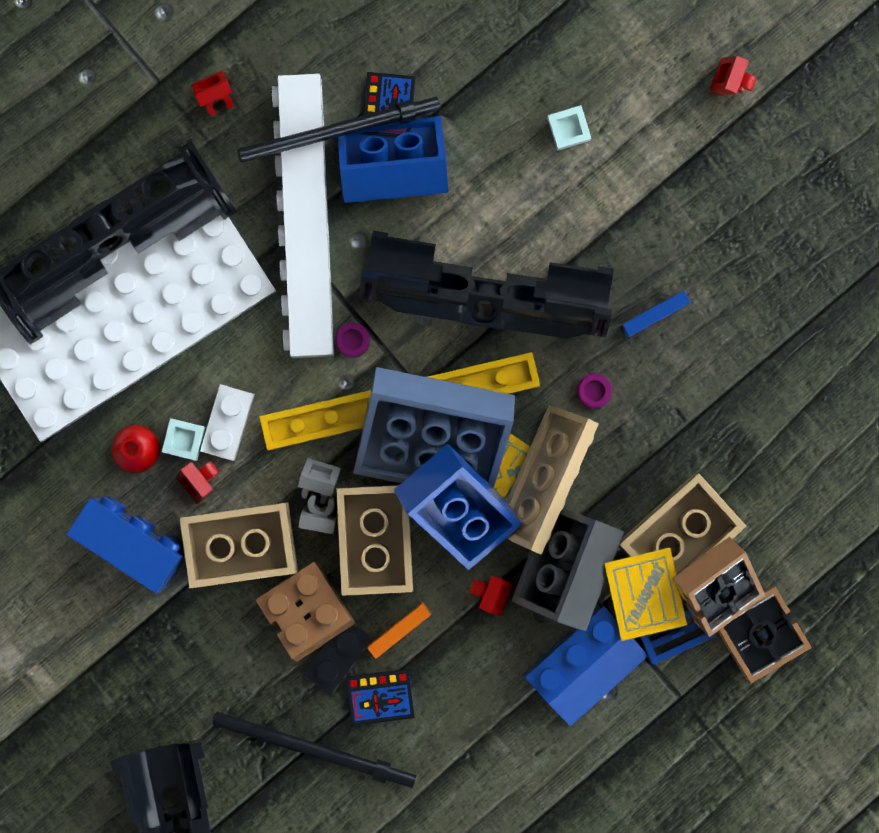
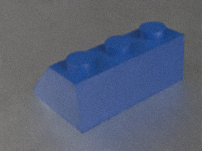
M441 116L416 118L414 121L403 124L397 121L338 137L344 203L449 193ZM411 127V132L400 134L397 137L361 134Z
M600 604L594 609L586 631L573 628L523 674L545 701L571 726L645 660L648 655L634 639L621 641L617 620L605 606Z

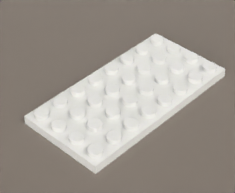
M219 215L181 241L172 232L139 254L129 241L101 259L108 274L75 294L82 304L42 329L41 332L44 336L31 345L15 328L0 306V380L40 442L46 441L277 292L229 217L224 220Z

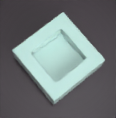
M581 105L548 115L547 119L557 151L591 141L592 138Z
M170 418L162 452L197 461L206 427Z

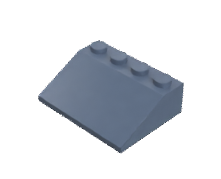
M376 367L353 474L402 483L445 445L449 444L494 488L514 422L515 395Z

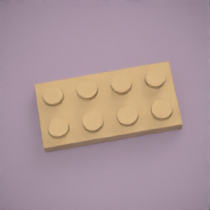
M548 405L507 499L508 504L522 525L506 539L538 554H542L545 545L551 537V532L559 513L565 505V500L573 481L579 473L580 465L587 449L594 439L598 423Z

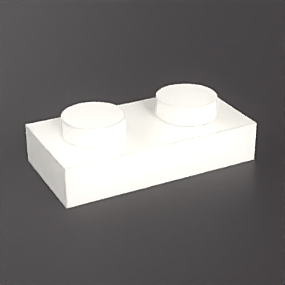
M220 384L201 446V452L235 461L255 394Z

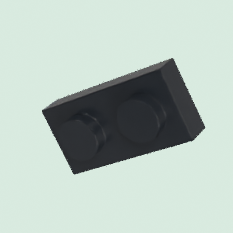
M354 624L328 641L303 675L332 695L373 637Z

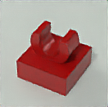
M739 56L721 58L709 91L720 96L737 94L738 91L744 92L745 89L752 91L757 78L745 73L749 61Z
M223 70L191 84L200 107L205 105L211 116L216 115L213 103L218 99L224 100L228 109L233 107V102L229 95L232 93V90Z
M211 461L199 470L190 462L179 471L175 478L194 502L199 504L213 491L208 482L214 479L219 471Z
M492 575L488 584L474 579L469 592L482 598L479 609L501 616L514 583Z

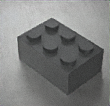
M563 508L559 513L552 529L551 537L545 545L542 554L530 551L511 602L556 622L586 631L607 578L604 563L613 561L624 531Z

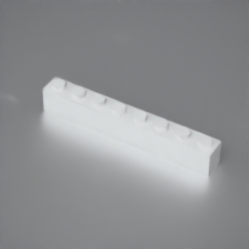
M320 74L278 76V86H272L273 107H279L280 121L273 122L274 139L324 126L322 79ZM325 141L284 151L281 152V155L275 156L276 177L282 176L283 190H277L278 211H284V225H278L279 246H285L286 260H280L281 281H287L288 294L281 295L282 315L289 316V330H283L284 351L290 350L292 358L334 356Z

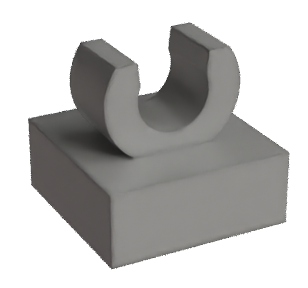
M307 458L298 483V487L303 488L301 491L302 498L306 499L309 491L321 494L320 503L324 504L328 496L332 497L341 468Z
M312 493L308 500V506L305 505L301 512L298 528L333 534L338 519V512L333 511L336 504L335 497L329 498L327 507L320 508L315 502L317 493Z

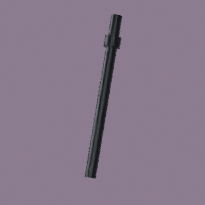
M437 97L413 103L410 100L396 103L395 107L239 148L237 149L238 158L242 163L397 121L400 124L414 121L416 116L440 110V102Z
M218 711L212 725L371 775L372 780L385 783L387 780L413 789L417 777L415 774L390 767L391 763L380 759L374 762Z

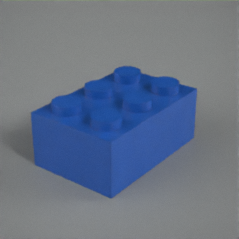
M449 444L445 445L394 489L407 514L468 570L522 525L508 502Z
M104 496L102 498H90L66 535L156 594L166 590L185 562V554L182 550L184 548L183 543L169 534L166 536L162 535L161 537L153 531L156 527L153 523L140 515L137 517L129 516L124 512L126 506L111 496L107 498Z

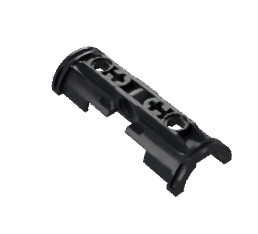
M191 139L186 140L187 144L183 147L181 144L177 146L180 153L108 200H104L4 267L0 264V306L15 328L30 345L44 336L41 332L42 329L82 304L75 294L108 274L101 259L129 241L139 254L172 232L181 241L219 215L225 220L237 212ZM163 181L168 184V189L163 196L152 197L150 195V189L156 182ZM142 193L149 202L147 205L142 202V199L138 196ZM129 205H133L134 212L128 215L125 209ZM73 243L72 248L74 250L68 254L65 251L66 246ZM53 251L56 254L55 256L59 259L57 263L49 252ZM36 259H47L48 265L43 273L39 275L31 273V265Z
M373 231L367 269L363 270L361 278L360 299L379 301L394 311L564 339L584 334L606 337L612 313V309H608L614 272L612 268L598 266V270L550 262L547 279L507 273L506 281L472 276L473 267L433 261L436 244L388 237V233ZM479 301H488L490 304H483Z
M201 740L153 747L127 754L111 761L113 776H121L131 825L139 823L140 833H171L176 828L175 816L168 819L167 814L174 815L183 810H186L187 815H181L179 819L181 827L189 829L188 833H211L207 814L208 803L198 760L205 758ZM177 788L182 793L183 800L179 806L170 807L164 802L163 794L166 789Z

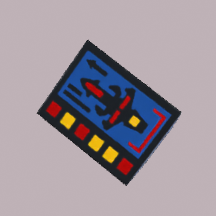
M367 72L363 116L394 108L396 103L410 100L413 103L416 76ZM411 127L361 134L397 137L400 134L411 132Z
M409 669L346 676L352 726L415 718Z

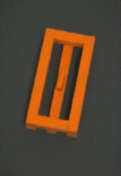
M423 602L371 642L367 649L377 659L431 616V611Z

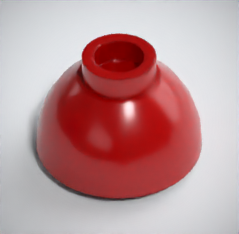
M130 425L121 429L113 438L111 454L115 463L122 470L129 473H142L149 470L157 462L160 454V444L155 433L149 428L142 425Z

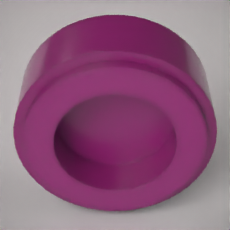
M354 322L346 323L336 332L335 345L338 351L346 357H360L369 348L370 336L361 324Z
M588 374L577 385V397L588 408H600L607 404L612 396L611 383L601 374Z

